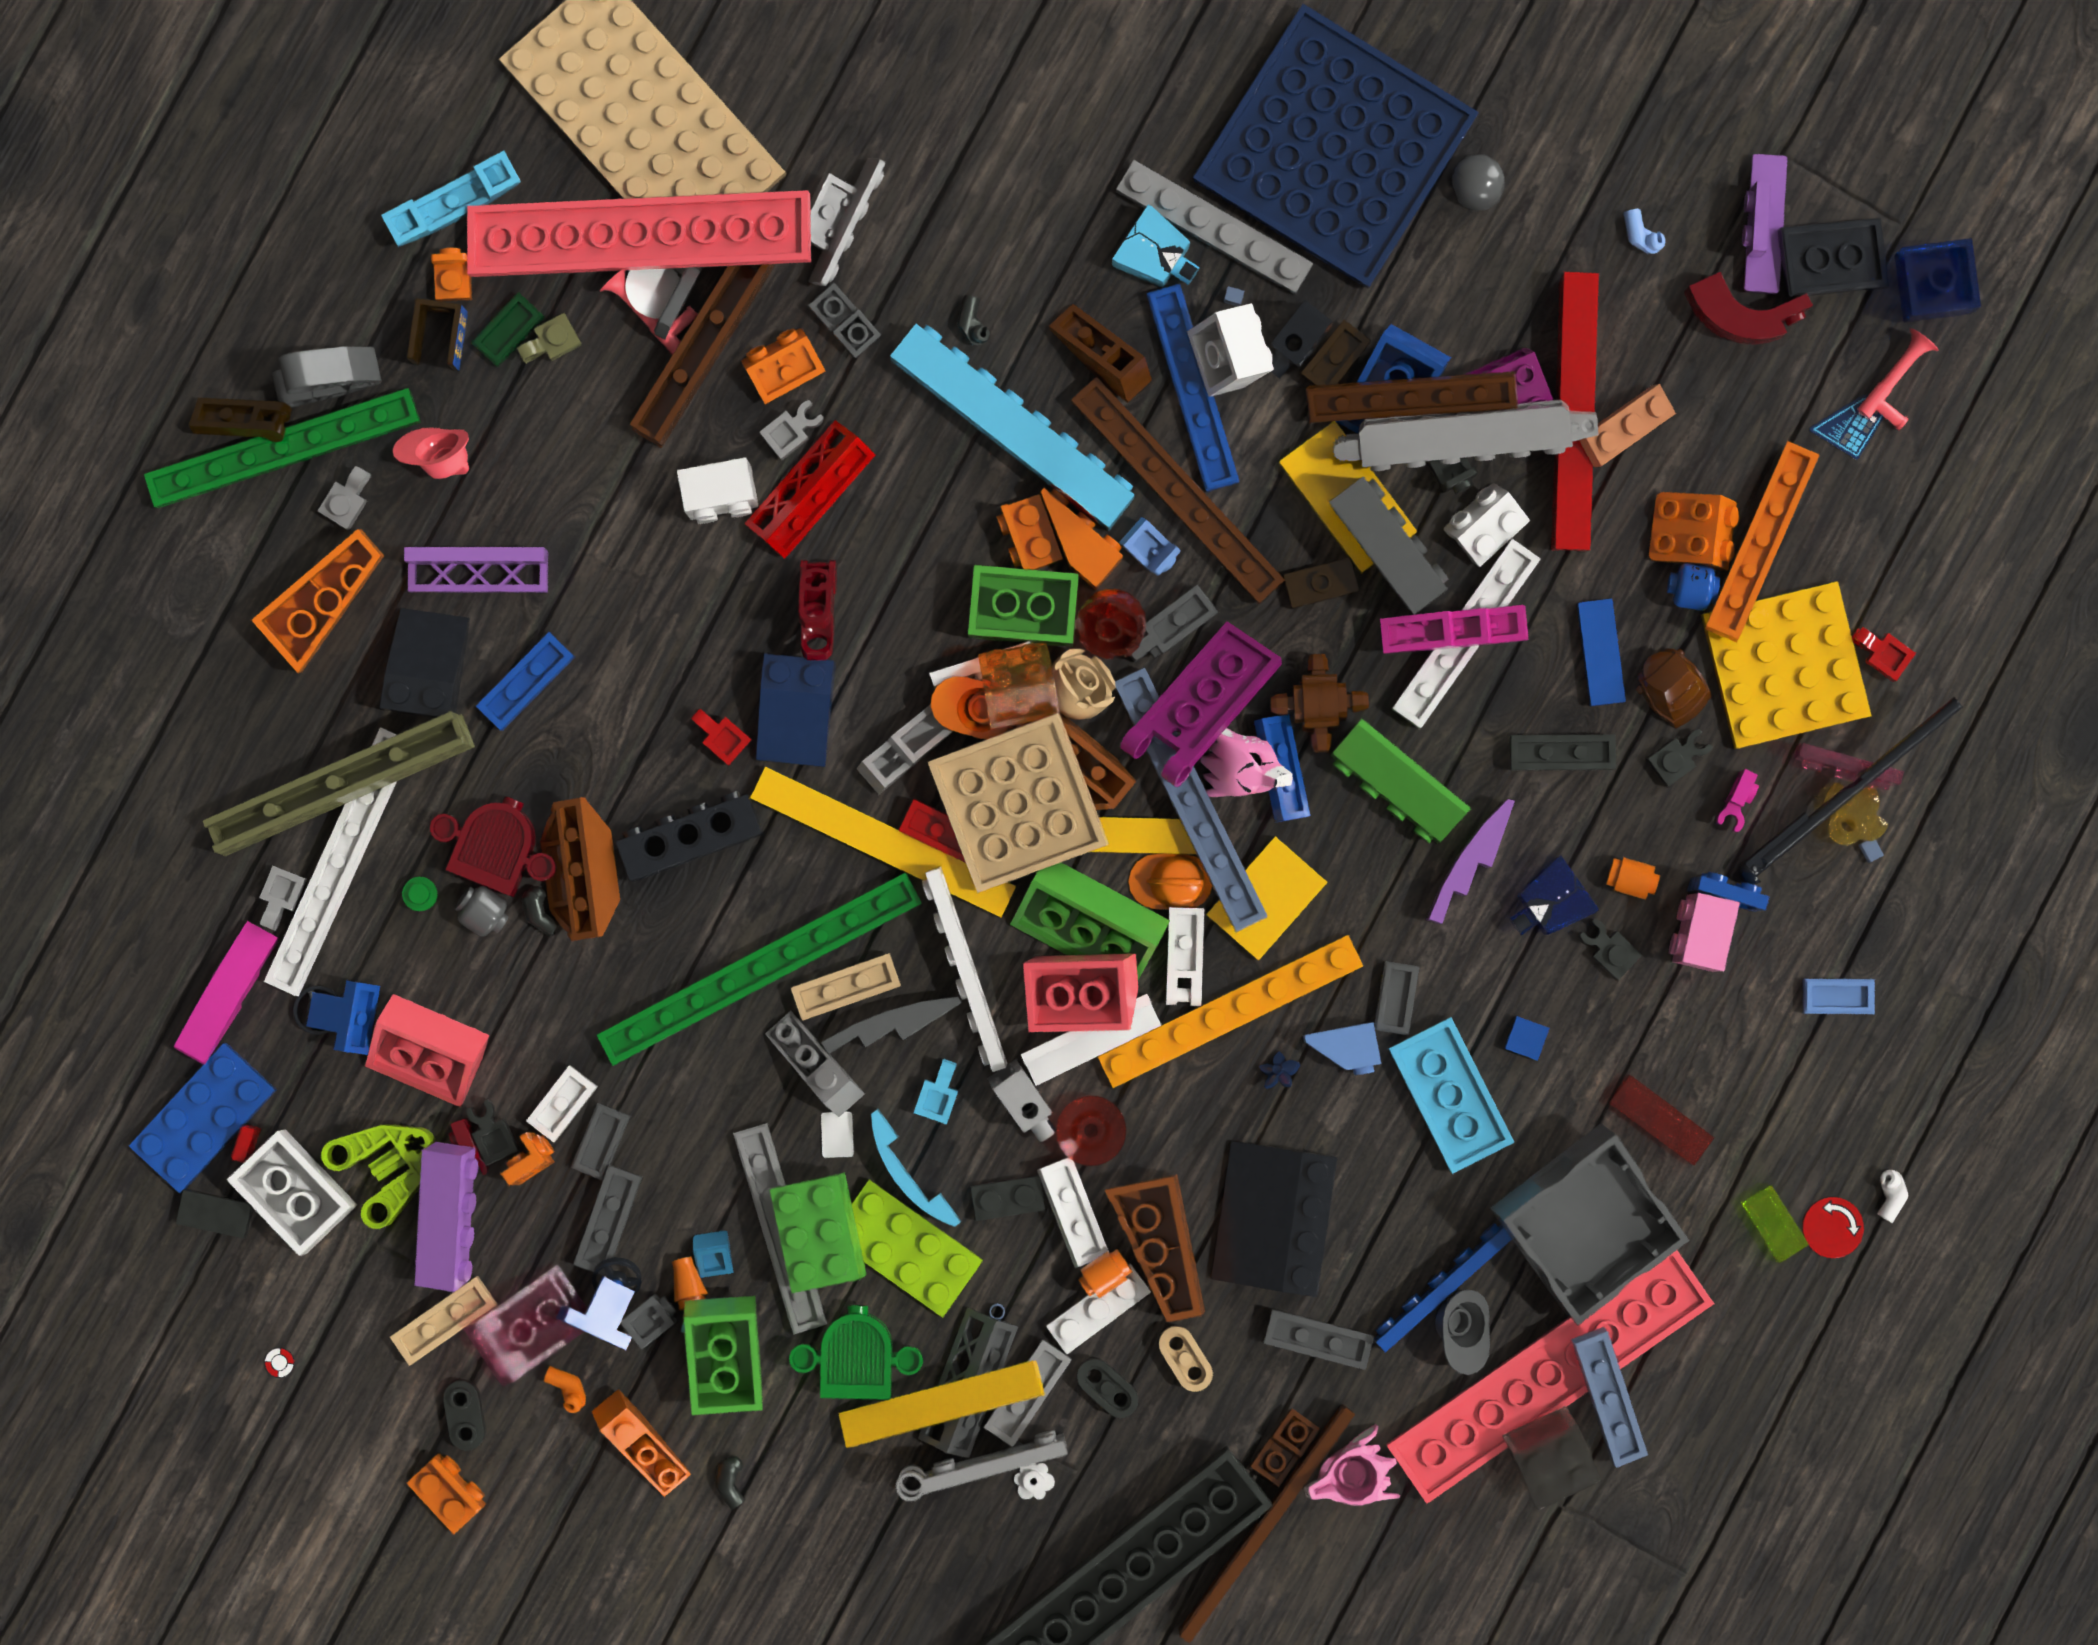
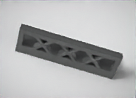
M967 1307L938 1386L1003 1369L1018 1326L992 1318ZM977 1319L984 1322L979 1337L973 1340L971 1331ZM968 1353L969 1365L967 1370L961 1373L959 1368L961 1357ZM987 1411L944 1422L945 1429L940 1440L932 1436L936 1425L922 1428L918 1439L946 1453L969 1458Z

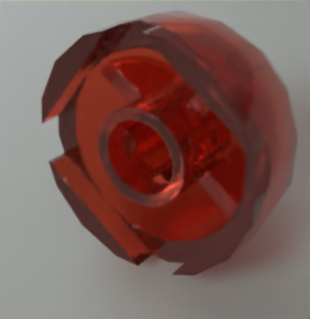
M1107 588L1093 593L1082 604L1075 621V628H1078L1079 640L1082 646L1092 654L1104 659H1113L1114 656L1124 654V657L1133 654L1141 644L1146 631V614L1138 599L1131 593L1117 588Z

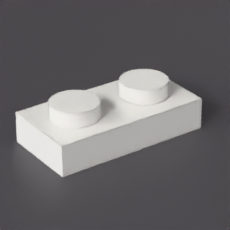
M570 1065L526 1121L552 1142H556L598 1086Z

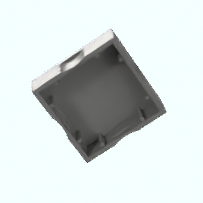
M1602 1123L1490 1207L1562 1311L1577 1325H1580L1618 1296L1621 1290L1633 1279L1653 1269L1689 1241L1664 1203L1651 1192L1645 1182L1642 1171L1617 1135Z

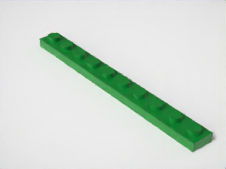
M905 872L597 1034V1037L612 1066H615L921 905L922 902Z

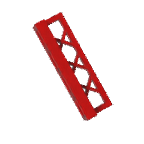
M835 420L744 524L785 559L875 457V453L858 436ZM839 434L843 435V440L835 448L830 449V444ZM819 462V467L814 473L807 475L808 469L814 463ZM796 488V493L790 500L784 501L785 495L790 490ZM773 514L772 521L762 530L759 525L767 516Z

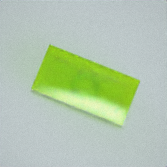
M1768 1185L1740 1203L1778 1263L1783 1262L1809 1245L1772 1185Z

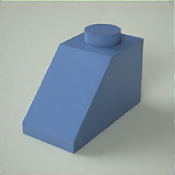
M1373 1022L1302 1035L1303 1041L1329 1060L1344 1070L1353 1069L1354 1076L1374 1072L1373 1065L1381 1064Z

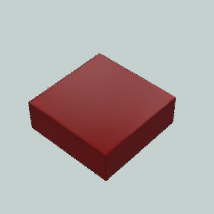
M245 1125L240 1128L231 1156L232 1160L245 1163L253 1155L261 1128L252 1125Z

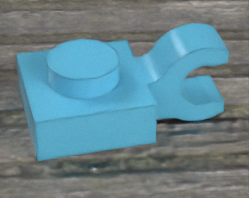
M943 1059L936 1082L925 1079L914 1110L915 1114L947 1124L959 1091L949 1087L957 1063Z

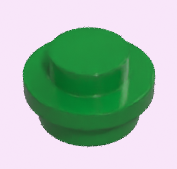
M414 877L405 884L402 897L404 903L410 909L426 911L436 903L438 891L436 885L430 879Z

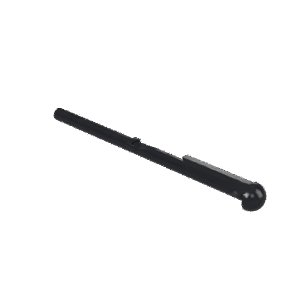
M1953 697L1872 765L1858 772L1859 778L1841 789L1810 816L1803 812L1741 863L1739 867L1740 878L1745 883L1752 885L1760 883L1761 880L1758 878V875L1956 714L1963 706Z

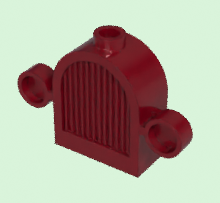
M504 796L502 803H489L477 808L469 815L463 828L460 827L455 817L448 814L437 815L431 821L430 832L436 840L441 842L457 840L446 867L447 871L506 895L515 897L526 868L533 879L547 881L555 875L557 865L554 858L548 854L537 853L532 856L536 842L533 824L527 815L521 811L524 803Z

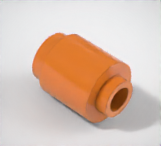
M1625 857L1622 860L1614 858L1606 885L1614 887V891L1646 900L1648 893L1655 895L1660 875L1654 873L1655 866Z
M1116 1249L1112 1253L1109 1251L1105 1252L1080 1269L1083 1276L1078 1280L1090 1297L1096 1294L1100 1299L1127 1281L1126 1276L1133 1271L1119 1250Z

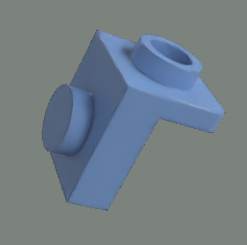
M1143 517L1139 519L1119 542L1146 570L1157 576L1162 572L1168 571L1174 565L1176 556L1181 551Z

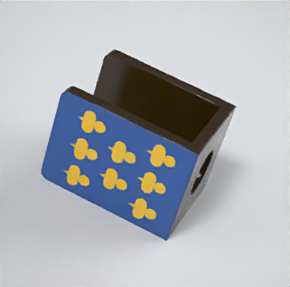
M416 298L407 359L413 365H420L427 312L454 315L447 364L453 370L459 371L468 315L467 310L462 304Z

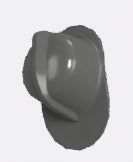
M1469 1289L1459 1291L1453 1297L1448 1298L1440 1306L1435 1317V1328L1439 1337L1443 1339V1349L1447 1362L1456 1372L1465 1375L1477 1373L1482 1369L1489 1357L1490 1350L1489 1306L1484 1296L1478 1291Z

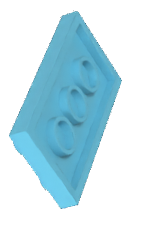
M1451 1017L1388 1048L1451 1174L1515 1143Z

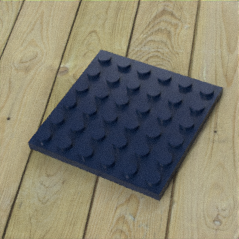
M1302 4L1194 175L1193 181L1369 289L1479 112L1315 10Z

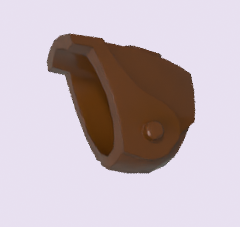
M1666 648L1663 652H1657L1646 659L1642 665L1641 672L1637 675L1639 685L1635 688V691L1639 695L1643 694L1650 708L1667 721L1671 727L1677 729L1697 716L1706 706L1712 695L1704 677L1697 667L1684 656V651L1682 649Z

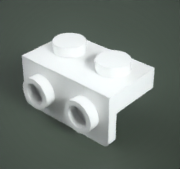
M1493 483L1489 487L1482 489L1476 495V499L1464 510L1453 515L1450 523L1444 527V531L1457 541L1475 565L1481 567L1518 533L1530 519L1508 491Z

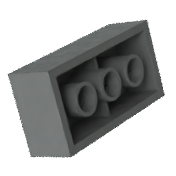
M1362 477L1332 499L1329 505L1410 613L1414 615L1448 589L1444 583L1449 579L1437 563L1430 566L1424 558L1423 554L1427 552V549L1416 535L1409 538L1402 527L1406 524V521L1395 507L1388 510L1381 499L1385 497V493L1376 481L1371 479L1367 482Z

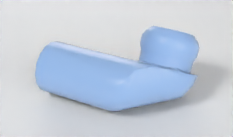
M1640 209L1628 210L1623 213L1628 240L1633 246L1648 254H1655L1665 246V237L1662 233H1655L1644 228Z

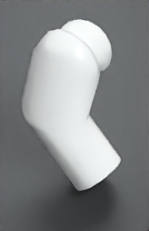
M1886 1170L1880 1177L1886 1200L1877 1214L1893 1223L1908 1199V1191L1904 1179L1898 1171Z

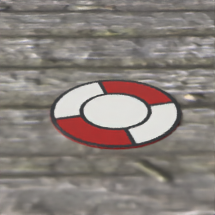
M281 1347L270 1350L264 1359L267 1373L275 1378L288 1376L295 1365L292 1353Z

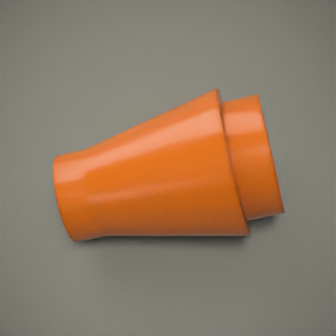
M692 1257L672 1261L674 1303H678L679 1310L684 1311L685 1301L706 1299L705 1296L708 1293L696 1270Z

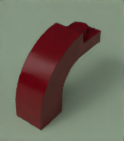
M1721 272L1690 285L1684 291L1693 312L1708 329L1722 338L1742 344H1764L1782 338L1787 333L1783 322L1788 327L1807 318L1804 312H1807L1813 306L1806 293L1770 310L1749 309L1741 305L1732 296Z

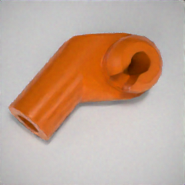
M550 1366L545 1375L544 1382L561 1388L565 1401L563 1406L569 1413L579 1412L586 1403V1394L581 1380L576 1375Z

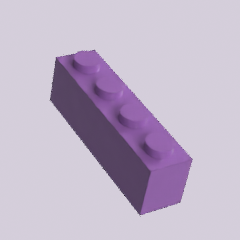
M435 1142L422 1150L415 1286L454 1292L468 1283L471 1277L472 1262L469 1261V1250L474 1240L471 1215L476 1206L473 1180L478 1172V1161L475 1159L474 1147Z

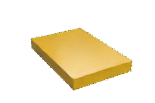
M1276 836L1245 870L1268 917L1235 933L1220 900L1206 914L1258 961L1328 883Z

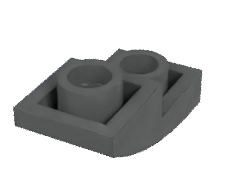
M834 282L807 305L854 358L859 356L881 336L864 314L853 305Z

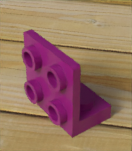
M1527 348L1520 349L1464 374L1515 371L1518 404L1553 400L1536 354Z

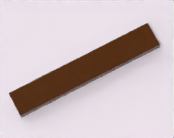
M1515 371L1316 385L1306 388L1310 423L1518 408Z

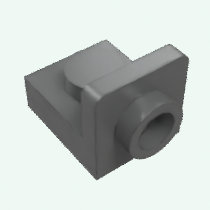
M655 1293L620 1323L642 1350L676 1323L677 1319L674 1317V1314L677 1313V1310L666 1296L659 1298Z

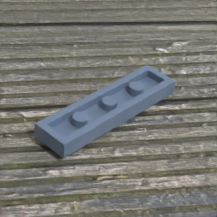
M1601 1327L1571 1339L1612 1464L1617 1468L1647 1456L1648 1453L1608 1331Z

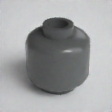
M479 885L475 888L469 886L454 908L458 911L457 921L480 937L488 935L491 931L498 933L509 918L504 913L507 906L506 900L484 885Z

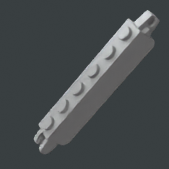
M1561 399L1519 403L1517 409L1365 419L1360 424L1358 434L1338 436V439H1335V442H1333V453L1336 459L1343 460L1344 462L1345 460H1362V467H1370L1371 471L1388 470L1391 468V464L1402 463L1407 468L1422 467L1426 465L1425 461L1439 460L1440 464L1459 463L1460 458L1474 457L1476 461H1488L1495 459V454L1509 453L1510 457L1520 458L1529 456L1530 451L1544 450L1545 454H1559L1565 452V448L1573 447V441L1597 436L1598 420L1596 412L1570 411L1569 406Z

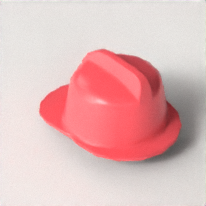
M421 428L402 436L393 447V455L399 462L419 465L434 479L466 474L469 471L465 446L469 436L466 431L460 429Z

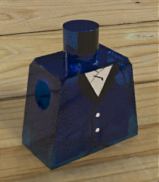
M1558 856L1519 892L1517 896L1525 908L1509 919L1520 935H1523L1536 925H1538L1544 935H1549L1596 913L1599 909L1564 858Z

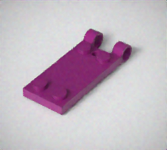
M1226 621L1138 723L1126 733L1120 748L1137 759L1145 753L1152 738L1155 736L1177 752L1165 764L1161 777L1175 787H1179L1186 781L1196 762L1282 665L1281 657ZM1174 731L1181 732L1180 736L1174 737L1171 734L1174 733Z

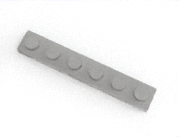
M1135 160L1131 163L1116 189L1117 193L1143 208H1146L1149 204L1172 225L1294 295L1313 265L1312 262Z

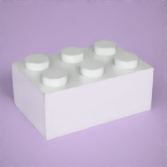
M286 1129L277 1131L227 1179L299 1256L307 1254L357 1206L354 1200Z

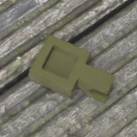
M565 313L534 328L538 339L517 347V350L526 364L545 353L553 361L582 344Z

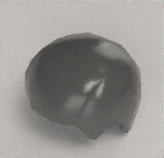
M1485 154L1468 155L1457 163L1452 174V186L1458 202L1463 207L1473 211L1488 210L1500 201L1504 191L1505 180L1502 168L1496 160Z

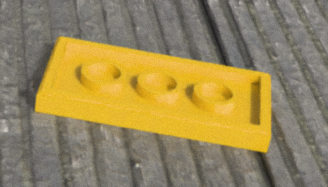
M1333 421L1280 460L1279 464L1348 557H1351V561L1359 572L1363 573L1374 563L1329 505L1332 499L1362 477L1367 482L1374 479L1385 493V497L1381 500L1388 510L1395 507L1406 521L1402 528L1409 538L1417 533V530L1374 472L1370 470V467H1362V460H1345L1344 462L1343 460L1336 459L1333 453V442H1335V439H1338V436L1346 435L1336 421Z

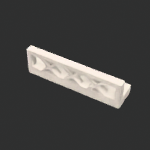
M1145 994L1136 999L1130 1030L1068 1031L1021 1054V1057L1037 1086L1161 1026V1023L1148 995Z

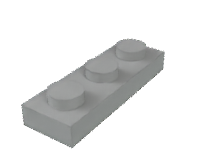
M1042 1339L1027 1362L1037 1361L1045 1395L996 1408L984 1425L985 1429L1012 1447L1072 1360V1358L1044 1339Z

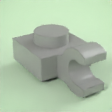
M355 466L347 479L345 487L338 482L334 483L318 512L350 530L367 503V500L359 496V494L369 481L371 474Z
M272 866L259 897L269 902L261 918L260 925L276 931L284 908L294 912L307 879Z

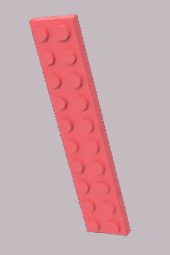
M808 190L467 206V274L470 277L811 262L810 193Z
M1676 1250L1653 1269L1633 1279L1621 1290L1618 1296L1580 1325H1577L1568 1317L1395 1437L1386 1446L1428 1504L1588 1392L1571 1339L1604 1327L1608 1331L1621 1369L1711 1307L1714 1302Z

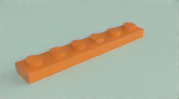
M1787 441L1706 624V630L1736 643L1738 642L1820 454Z

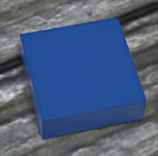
M1515 1016L1504 1049L1538 1061L1550 1028Z

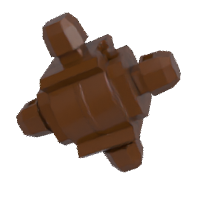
M1325 654L1310 655L1307 672L1311 673V675L1301 676L1300 685H1293L1292 696L1287 697V693L1276 694L1270 698L1271 713L1275 715H1288V712H1293V723H1302V732L1314 733L1310 735L1311 747L1314 752L1329 751L1332 734H1329L1328 731H1337L1339 721H1346L1347 710L1355 713L1363 712L1369 708L1368 693L1351 691V694H1347L1346 683H1337V674H1325V672L1329 671L1328 660Z

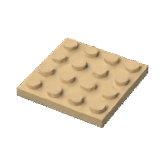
M1060 713L928 762L977 893L1109 844Z

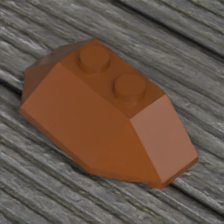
M1028 692L1006 719L1007 729L1011 731L1060 712ZM1060 713L1096 810L1114 809L1137 781L1113 754L1068 717Z
M585 797L553 802L551 807L552 813L546 822L540 840L542 853L553 857L557 865L555 875L546 881L549 910L560 926L567 932V936L571 941L602 937L620 901L612 832Z

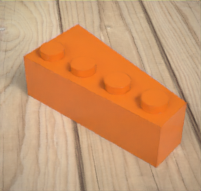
M357 529L251 621L297 673L303 672L383 559V553L362 529Z

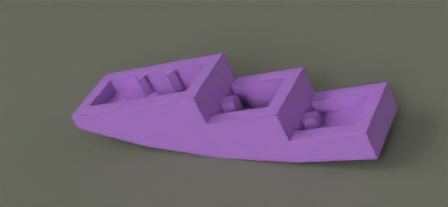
M1510 799L1504 800L1478 827L1460 851L1439 887L1426 920L1442 924L1452 894L1456 893L1461 896L1468 894L1477 865L1486 868L1492 867L1515 801Z

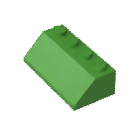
M1363 719L1356 723L1330 755L1335 759L1333 766L1347 777L1354 774L1362 781L1359 787L1373 799L1380 796L1388 802L1389 806L1386 809L1400 821H1403L1405 818L1411 821L1416 826L1413 831L1428 844L1432 840L1437 844L1440 843L1471 809Z
M1060 862L1037 872L1010 925L1066 955L1136 953L1137 976L1139 980L1170 920Z

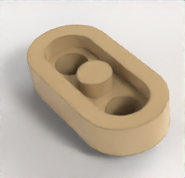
M1176 1325L1166 1328L1159 1338V1348L1165 1360L1185 1389L1193 1392L1204 1390L1211 1383L1213 1376L1208 1360L1186 1328ZM1173 1337H1180L1183 1340V1345L1179 1349H1173L1169 1345L1170 1340ZM1196 1366L1201 1369V1376L1199 1378L1191 1379L1188 1376V1371L1191 1367Z

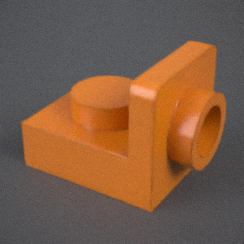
M459 248L440 249V254H431V262L434 265L436 301L472 300L471 277L467 274V254L461 253Z

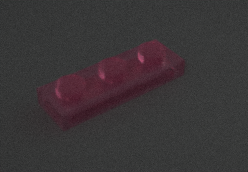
M1805 743L1796 746L1793 759L1802 761L1801 767L1821 772L1822 768L1826 767L1836 770V777L1855 781L1856 776L1860 777L1857 775L1858 772L1873 764L1870 761ZM1890 767L1870 783L1869 786L1889 790L1890 786L1901 785L1904 771Z

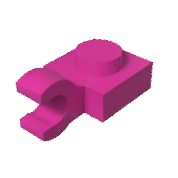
M1747 769L1739 771L1725 801L1726 804L1716 817V824L1722 825L1725 817L1732 815L1736 820L1732 831L1737 833L1743 828L1745 820L1741 807L1744 806L1745 802L1750 804L1759 788V785L1755 784L1757 774Z

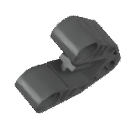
M345 346L289 353L279 357L281 369L272 373L278 402L286 403L291 408L344 396L382 382L374 347Z

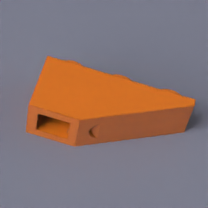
M1043 488L1041 490V498L1069 568L1076 574H1079V577L1094 590H1097L1122 561L1123 555L1119 552L1122 546L1108 534L1102 538L1095 532L1093 528L1096 524L1080 511L1076 515L1066 506L1070 502L1060 492L1053 489L1050 493Z
M619 1389L591 1411L599 1430L664 1497L691 1475L689 1470L643 1414Z

